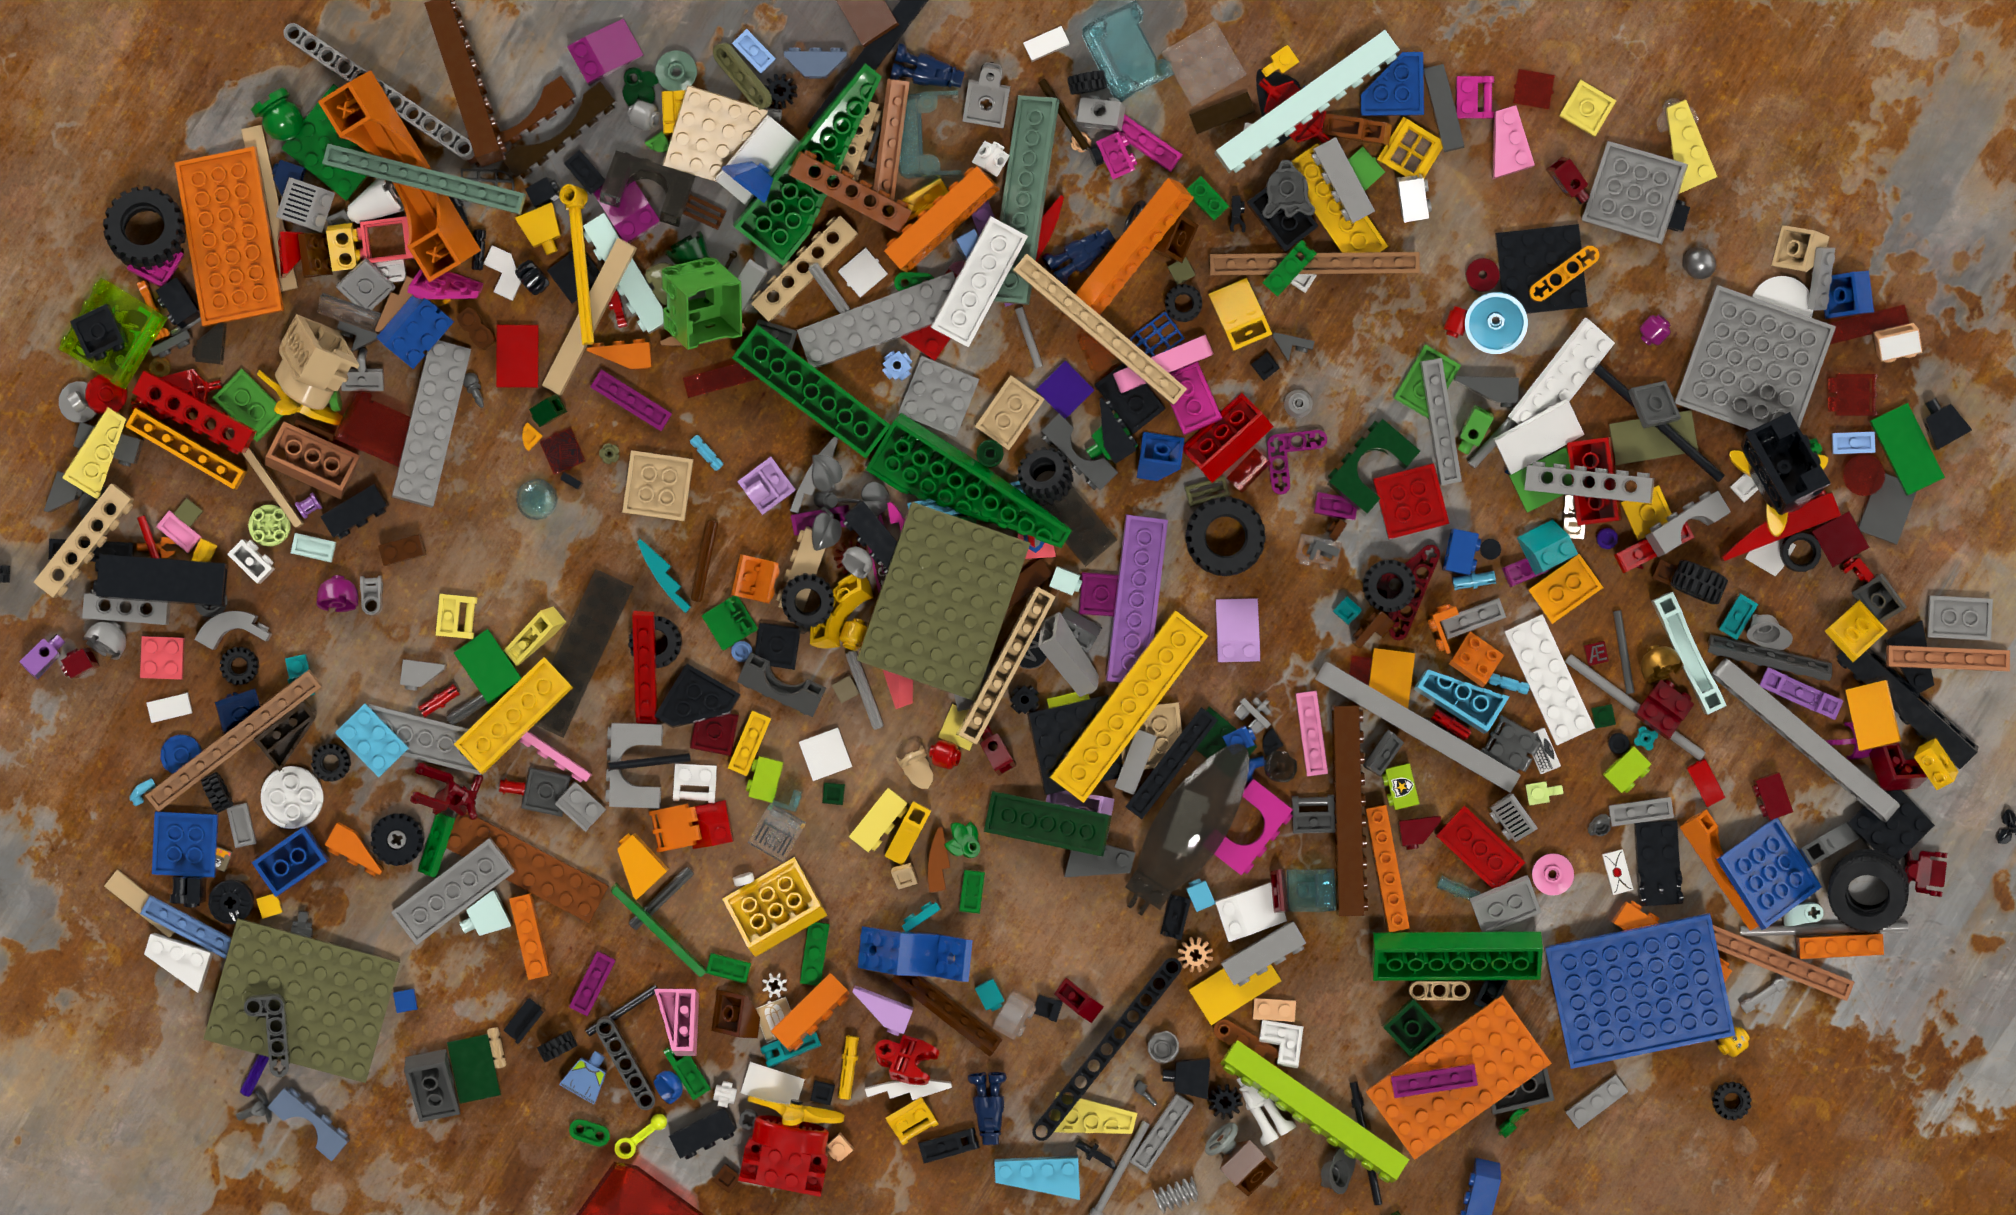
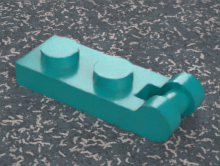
M817 1032L811 1036L807 1035L803 1039L804 1043L797 1050L793 1049L791 1052L778 1040L761 1047L762 1055L765 1054L767 1059L765 1062L767 1067H774L779 1063L822 1046ZM775 1049H778L780 1053L777 1057H774L772 1052Z

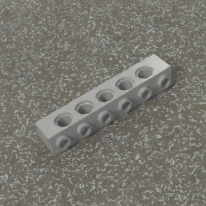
M1533 461V465H1527L1524 490L1652 503L1655 478H1649V473L1637 472V476H1629V471L1616 470V474H1610L1608 469L1595 468V472L1587 471V467L1574 466V470L1566 469L1564 464H1554L1553 467H1545V462ZM1546 472H1551L1553 475V481L1549 484L1543 481V475ZM1567 474H1571L1574 477V483L1571 486H1567L1564 483V477ZM1588 476H1592L1595 479V485L1592 488L1585 486L1584 481ZM1609 478L1614 479L1616 482V487L1613 490H1608L1605 486V482ZM1630 480L1637 484V489L1633 493L1626 489V484Z

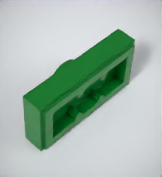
M964 869L959 911L980 914L985 872Z
M711 953L706 974L746 984L751 963Z

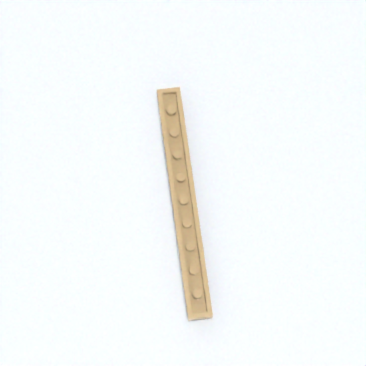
M1025 254L1013 269L1016 274L1172 405L1187 390L1185 386L1028 254Z

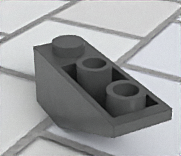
M1845 822L1805 845L1799 851L1811 868L1860 837Z

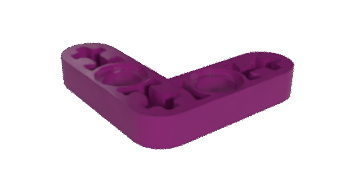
M1312 430L1275 434L1268 439V462L1271 488L1274 493L1283 495L1290 489L1287 452L1323 448L1327 443V435L1323 431ZM1317 433L1320 437L1324 438V441H1321L1319 446L1316 442H1309L1310 447H1306L1307 440L1305 434H1309L1308 439L1314 438ZM1294 436H1300L1303 439L1301 447L1295 448L1292 446L1291 439ZM1274 438H1278L1280 442L1282 441V445L1279 446V453L1283 451L1284 456L1277 455L1271 457V453H1275V447L1270 445L1271 442H1274ZM1275 459H1282L1285 465L1282 470L1277 471L1273 468V461ZM1286 472V477L1282 476V482L1286 483L1287 487L1280 491L1279 488H1275V484L1278 483V477L1274 478L1273 473L1281 474Z

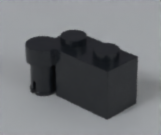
M183 876L172 878L173 889L172 894H170V903L184 904V907L200 906V903L206 901L207 877Z

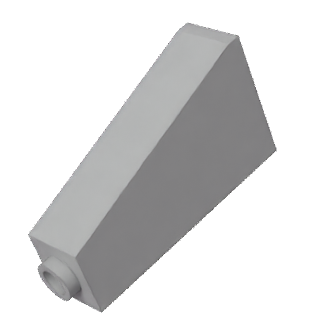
M1058 612L1045 618L1041 624L1038 647L1079 697L1093 693L1097 690L1099 675L1062 614Z

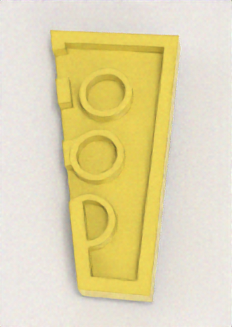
M1683 100L1667 107L1666 115L1673 159L1688 164L1679 191L1680 194L1716 178L1717 175L1687 101Z
M107 407L62 478L98 500L126 418Z
M1063 1094L1062 1102L1064 1104L1072 1103L1073 1096ZM1080 1098L1054 1132L1132 1134L1138 1113ZM1052 1109L1050 1119L1056 1121L1060 1118V1111Z

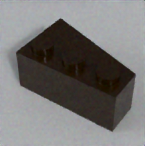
M306 700L302 701L254 738L255 743L279 772L317 716V713Z

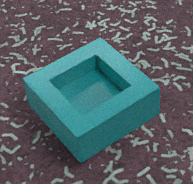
M1348 596L1333 610L1347 625L1362 611Z

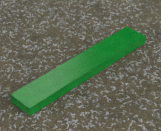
M617 882L611 887V893L699 977L706 973V968Z

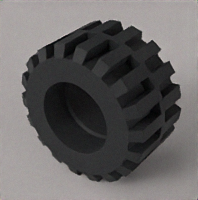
M1041 447L1039 451L1034 449V453H1027L1025 455L1026 459L1020 461L1021 466H1018L1019 474H1017L1026 496L1036 503L1040 502L1041 505H1045L1046 502H1049L1050 505L1054 504L1055 500L1061 501L1063 495L1066 497L1069 494L1067 490L1072 489L1071 482L1074 480L1066 457L1059 450L1055 451L1051 447L1049 450L1046 447ZM1055 471V474L1049 480L1043 482L1036 481V478L1042 472Z
M1382 560L1372 565L1365 573L1366 575L1362 582L1364 597L1377 610L1395 612L1403 609L1414 598L1416 589L1415 577L1410 568L1404 563L1397 560ZM1384 574H1394L1401 581V591L1394 598H1385L1377 590V582Z
M1680 560L1670 584L1676 590L1710 604H1719L1728 580L1725 576L1687 560Z
M803 573V575H797L794 579H790L783 589L781 600L783 612L790 622H794L797 626H803V628H808L809 626L817 627L818 624L824 623L831 615L834 607V594L829 583L824 578L818 577L813 573L812 575ZM803 589L815 590L820 596L819 607L812 612H803L798 609L795 598L799 591Z
M655 616V630L662 631L668 640L665 651L656 655V668H662L674 662L680 654L682 636L678 627L672 621L665 617ZM632 628V632H631V634H629V643H628V645H629L630 650H631L630 653H631V655L634 657V653H633V628Z

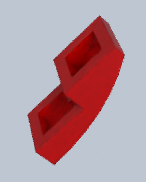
M1705 758L1686 768L1706 807L1725 798Z

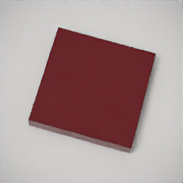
M1850 511L1812 531L1832 568L1870 548Z
M730 713L695 722L690 748L731 756L739 715Z

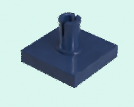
M255 689L240 694L233 692V696L230 693L226 699L215 702L223 734L260 707Z

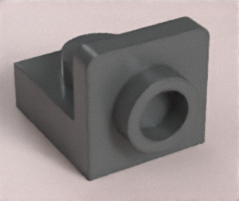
M1316 540L1315 543H1310L1306 554H1309L1308 559L1313 561L1317 550H1321L1320 555L1332 559V556H1338L1340 549Z

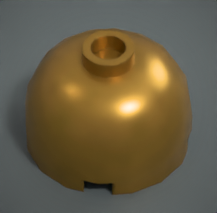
M1654 645L1647 649L1648 653L1643 656L1640 669L1645 681L1652 684L1669 678L1668 674L1672 671L1675 674L1678 673L1684 664L1678 653L1671 647Z

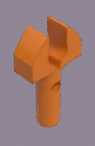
M161 537V541L155 543L161 558H170L176 553V551H166L162 548L166 544H176L169 537ZM137 543V551L149 552L146 543Z

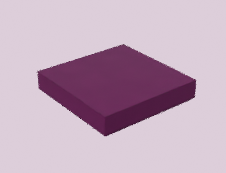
M1082 572L1079 614L1114 617L1119 575Z

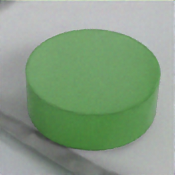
M334 391L329 400L330 407L334 412L342 410V400L339 391Z

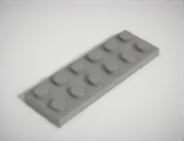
M369 704V707L409 747L402 756L482 775L454 745L469 730L468 728Z
M490 837L391 913L412 941L418 945L516 870Z

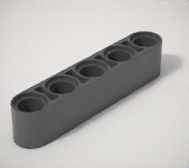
M609 1016L599 1018L596 1023V1032L637 1106L642 1110L651 1109L655 1104V1094L617 1025ZM608 1022L611 1025V1029L604 1032L600 1029V1024ZM618 1040L622 1046L618 1050H614L610 1047V1042ZM627 1058L632 1064L630 1067L624 1068L620 1065V1061ZM637 1076L642 1082L640 1085L634 1086L630 1083V1079ZM646 1094L652 1098V1101L649 1104H644L640 1101V1097Z

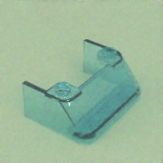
M958 90L931 91L908 95L899 159V172L902 177L906 179L962 177L961 170L940 171L939 159L934 155H923L921 113L933 112L937 107L938 99L959 98Z

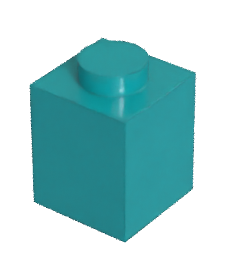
M994 978L975 987L986 1011L991 1009L993 1012L1003 1006L1002 1002L1005 999Z

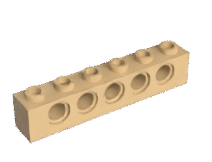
M834 216L826 224L828 228L823 233L819 231L812 237L813 243L808 248L803 246L797 252L798 258L793 263L788 261L781 268L783 272L778 277L774 275L766 283L768 287L763 292L759 290L752 297L754 300L751 303L752 306L768 322H771L814 279L809 270L806 273L798 272L797 267L801 262L808 263L809 267L814 263H818L823 270L858 236V233L841 216L838 218ZM830 233L838 234L839 240L837 243L830 244L827 241ZM817 247L824 250L823 257L819 259L814 258L812 255L813 250ZM792 277L794 285L791 288H785L783 286L784 278ZM773 291L779 293V300L775 303L768 301V295Z
M110 484L33 583L52 598L62 597L69 588L67 584L70 580L74 581L82 572L80 570L84 563L88 564L95 555L93 551L96 547L100 548L106 542L107 537L105 536L110 530L114 531L120 524L119 518L122 514L126 515L132 509L133 504L131 503L134 499L117 485ZM111 503L116 506V512L113 515L107 513V506ZM97 520H101L103 523V528L99 532L94 529V523ZM84 536L90 539V545L87 548L81 545V539ZM70 553L77 555V562L73 565L68 561ZM58 569L64 572V578L61 581L55 578V572Z

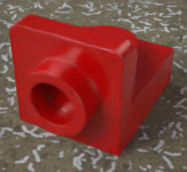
M1851 557L1842 564L1844 566L1841 569L1843 574L1855 568L1854 574L1860 581L1870 582L1875 578L1860 557L1855 559Z

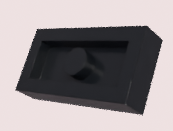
M580 150L564 162V165L591 196L607 183Z

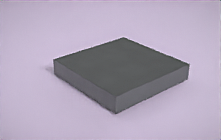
M1666 381L1634 387L1628 391L1643 429L1681 419Z
M530 767L521 808L563 817L564 812L554 803L569 788L571 776Z

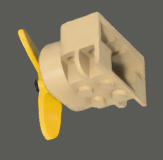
M296 314L279 347L282 361L275 372L277 382L261 370H258L257 375L279 395L281 400L274 407V412L277 414L293 416L296 412H299L312 419L333 425H341L344 417L337 411H332L327 404L334 391H338L342 383L347 382L349 369L351 367L358 369L359 363L340 331Z

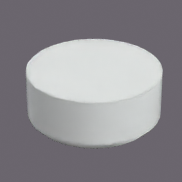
M753 872L733 877L735 886H743L755 880Z

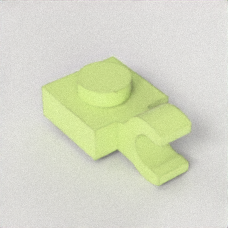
M1546 781L1525 785L1529 806L1550 802L1549 796L1564 794L1562 785L1547 787Z

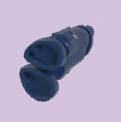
M899 43L894 61L916 65V69L894 63L890 79L899 80L901 77L912 78L913 83L923 86H948L949 88L955 86L961 88L965 72L956 70V67H952L924 53H920L918 57L912 55L907 51L905 44Z
M1106 228L1101 232L1096 231V234L1092 233L1080 240L1068 243L1064 246V252L1052 255L1045 253L1041 257L1050 271L1071 259L1072 262L1053 273L1056 279L1067 286L1068 278L1074 271L1081 273L1090 267L1092 262L1106 250L1110 249L1109 246L1115 243L1116 240L1110 230Z
M985 1072L969 1074L968 1082L974 1084L977 1089V1095L973 1097V1105L977 1115L979 1135L982 1136V1144H999L1002 1112L1004 1111V1096L1000 1094V1086L1007 1079L1006 1073L990 1072L988 1074L991 1090L990 1096H987L986 1093L987 1074Z

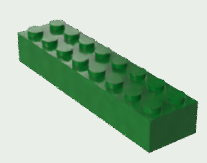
M757 324L731 357L864 458L868 457L891 426Z
M1541 932L1373 933V981L1541 980L1543 956Z

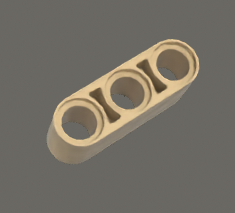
M1416 980L1409 984L1408 993L1415 1000H1465L1470 994V988L1461 980ZM1419 984L1423 986L1424 990L1421 995L1417 996L1413 994L1412 990L1415 985ZM1439 984L1443 985L1444 993L1440 996L1435 995L1433 992L1434 987ZM1457 985H1464L1465 993L1461 996H1457L1454 992Z

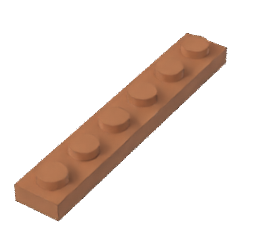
M887 79L873 190L878 192L882 189L891 194L890 199L894 200L910 82ZM873 195L871 204H873L875 201V197Z
M1889 645L1886 646V667L2008 672L2010 671V650Z

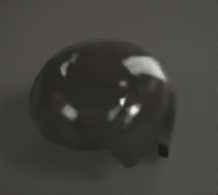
M1273 751L1267 755L1264 762L1265 774L1272 781L1289 782L1297 773V761L1288 752Z

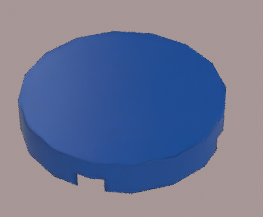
M176 735L170 737L164 743L160 759L163 767L173 774L202 752V748L195 738L188 735Z

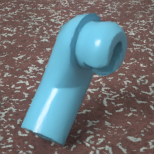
M150 778L135 787L130 795V801L133 802L134 806L144 802L141 795L156 787L153 779Z

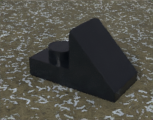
M1484 980L1480 990L1473 998L1474 1004L1484 1008L1502 995L1508 981Z

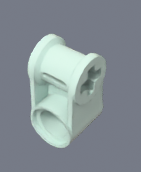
M1815 902L1800 903L1783 916L1784 926L1818 922L1823 917V909ZM1811 907H1814L1816 910H1818V912L1814 914L1815 917H1812L1810 914H1808V912L1811 911Z

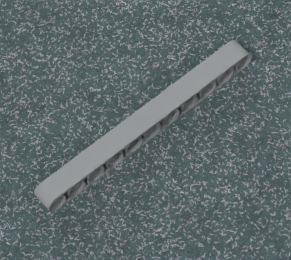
M291 23L285 27L284 37L292 45L347 82L368 72L298 24ZM299 30V36L291 39V32ZM312 41H315V49L308 50V44ZM333 53V59L325 62V55ZM345 64H350L349 72L342 73V67ZM376 78L380 86L384 87V92L391 104L395 99H401V105L394 108L399 117L461 159L470 160L475 156L469 139ZM418 110V117L410 119V112ZM434 121L436 123L435 128L427 131V124ZM447 133L453 134L450 142L443 141V137ZM468 144L470 146L469 152L461 154V147Z
M1724 658L1711 673V676L1879 819L1887 822L1900 807L1895 799L1730 660Z
M1326 661L1315 680L1509 793L1512 792L1521 776L1514 770Z

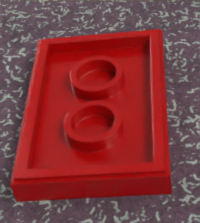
M497 325V388H539V325Z

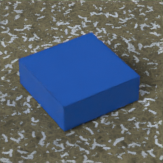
M415 989L393 992L397 1013L418 1009Z

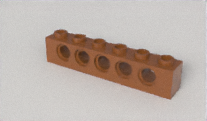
M808 150L805 153L799 151L788 171L790 176L901 233L912 212L908 208V203L900 199L897 202L890 199L891 194L882 189L878 192L871 189L872 184L863 179L860 182L854 180V175L844 169L842 172L834 169L836 165L827 160H824L823 163L816 159L817 155ZM814 165L818 166L820 169L819 173L816 176L809 175V168ZM831 175L838 177V182L834 186L827 184V179ZM849 185L856 186L855 194L847 195L845 192L846 188ZM867 195H873L875 201L871 205L864 204V198ZM888 204L892 205V213L889 215L883 214V207Z

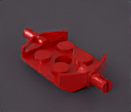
M1263 78L1258 84L1268 95L1264 108L1265 114H1268L1300 91L1294 84V81L1275 87ZM1317 110L1312 114L1313 118L1304 125L1300 122L1295 126L1296 131L1289 136L1297 144L1312 138H1317L1323 144L1331 140L1322 130L1326 111L1320 113Z
M195 369L160 377L207 403L211 390L222 388L221 380L208 383ZM159 388L153 391V397L156 400L161 397V390ZM138 400L131 401V405H135L132 406L133 410L135 408H148L159 421L173 417L168 412L164 415L154 410L155 405L149 402L146 405ZM172 400L171 406L176 410L180 402L179 400ZM192 408L189 413L195 412L197 410L195 408Z

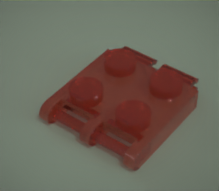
M1836 374V378H1829L1828 393H1836V397H1828V412H1835V416H1878V412H1876V397H1878V393H1876V378H1878V374ZM1870 379H1872V393H1870ZM1870 397H1872V412H1870Z

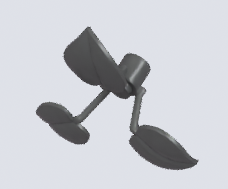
M826 455L812 456V481L816 489L820 490L814 496V503L817 507L822 508V511L826 512L820 513L813 523L812 543L816 551L835 545L841 537V524L838 520L833 519V513L828 510L834 508L837 502L858 503L860 500H863L875 516L881 515L887 509V503L890 502L889 493L883 485L877 482H869L862 488V499L837 498L830 491L835 489L834 484L841 481L842 468L838 461Z

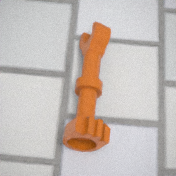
M145 280L138 282V288L145 300L148 311L160 318V311L155 306L148 282ZM160 322L152 337L154 341H161L170 337L171 333Z

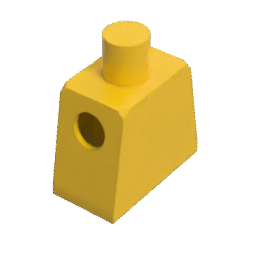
M552 202L515 217L534 248L542 245L546 256L558 251L554 240L561 237V231L555 206Z

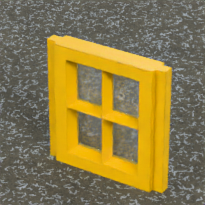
M1403 117L1390 137L1389 146L1385 145L1377 160L1404 177L1413 175L1419 177V174H1421L1424 179L1443 147L1438 137Z

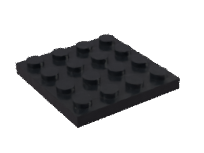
M1579 224L1495 233L1501 292L1515 297L1523 305L1526 314L1588 307L1584 271L1541 302L1533 301L1529 296V289L1533 284L1582 249ZM1578 255L1576 258L1581 261L1583 266V258L1580 259ZM1569 262L1567 264L1568 272L1576 273L1578 271V264L1576 262ZM1558 274L1551 275L1550 282L1552 285L1558 286L1561 284L1562 280ZM1546 280L1542 281L1545 284L1542 288H1534L1535 293L1533 294L1535 297L1540 296L1542 298V292L1547 288L1549 292L1552 291L1547 286Z
M1109 695L1027 713L1044 795L1066 791L1049 777L1108 700ZM1121 754L1100 782L1118 778L1123 766Z

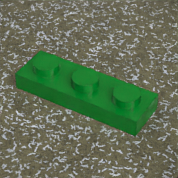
M439 813L435 816L418 872L430 877H437L455 818L444 813Z
M815 922L808 926L800 979L801 984L817 986L822 981L830 924Z

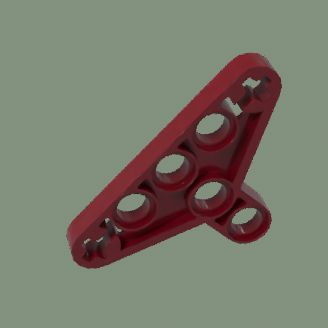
M1426 545L1405 563L1415 577V584L1420 589V596L1416 599L1412 598L1411 602L1406 605L1412 609V615L1409 618H1404L1401 615V610L1387 612L1388 617L1395 623L1389 631V635L1394 640H1403L1408 635L1440 557V550L1435 545ZM1431 548L1434 549L1433 553L1436 554V557H1431L1429 563L1433 564L1432 568L1426 564H1420L1421 559L1426 561L1427 555L1425 551H1429ZM1420 567H1425L1428 570L1427 578L1420 579L1417 577L1416 573ZM1391 573L1382 575V579L1377 582V588L1386 591V598H1394L1401 591V587L1397 591L1390 588L1389 583L1392 579L1400 580ZM1397 617L1403 621H1409L1408 626L1403 624L1402 630L1404 634H1399L1398 637L1395 636L1393 628H1398L1400 622H1396Z

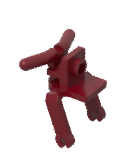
M418 763L415 768L416 774L445 782L446 786L436 793L435 798L420 792H413L410 798L412 803L433 808L432 813L435 815L450 808L461 816H464L468 810L471 820L477 818L475 799L483 781L482 775L477 774L470 790H467L465 786L460 787L455 783L454 777L450 773L429 767L424 763Z
M1911 850L1904 855L1905 873L1907 874L1909 884L1911 881L1916 882V892L1942 897L1943 892L1928 890L1926 887H1944L1947 862L1930 860V857L1947 858L1948 853L1921 851L1918 860L1913 859Z

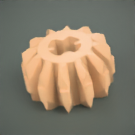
M1190 937L1191 945L1188 946L1183 941L1182 945L1186 950L1178 949L1179 953L1185 954V956H1180L1178 960H1187L1182 967L1186 968L1190 964V972L1194 971V966H1197L1198 972H1202L1200 965L1203 964L1204 967H1209L1205 959L1212 961L1213 957L1206 954L1213 952L1212 948L1204 950L1209 943L1205 941L1200 945V937L1197 938L1196 944H1194L1193 938ZM1194 949H1198V953L1201 955L1200 958L1197 957V960H1193V957L1190 955V952H1194Z

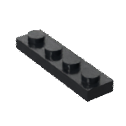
M49 539L48 560L53 558L67 539ZM81 540L82 547L87 548L90 545V541ZM106 541L100 548L96 547L93 551L95 555L90 562H96L100 554L133 557L134 543ZM70 553L68 560L77 561V555Z

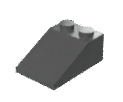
M447 1050L405 1057L404 1072L419 1122L459 1115L460 1107Z

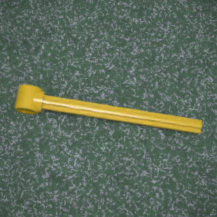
M566 184L561 188L559 198L565 204V209L569 211L582 345H592L594 343L581 214V209L587 203L588 194L583 188Z

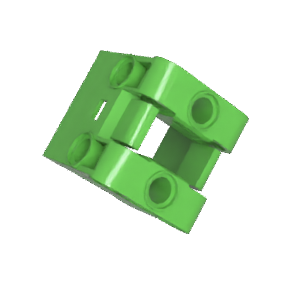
M710 257L662 269V289L667 293V307L663 309V328L687 350L697 348L699 344L721 338L742 336L741 281L718 262L717 259ZM705 290L706 297L688 300V297H692L697 292Z

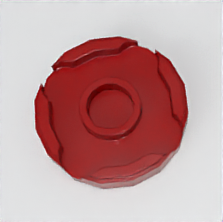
M111 374L97 375L88 382L85 390V400L89 408L100 415H103L107 407L115 412H119L124 407L127 399L125 384L117 376Z

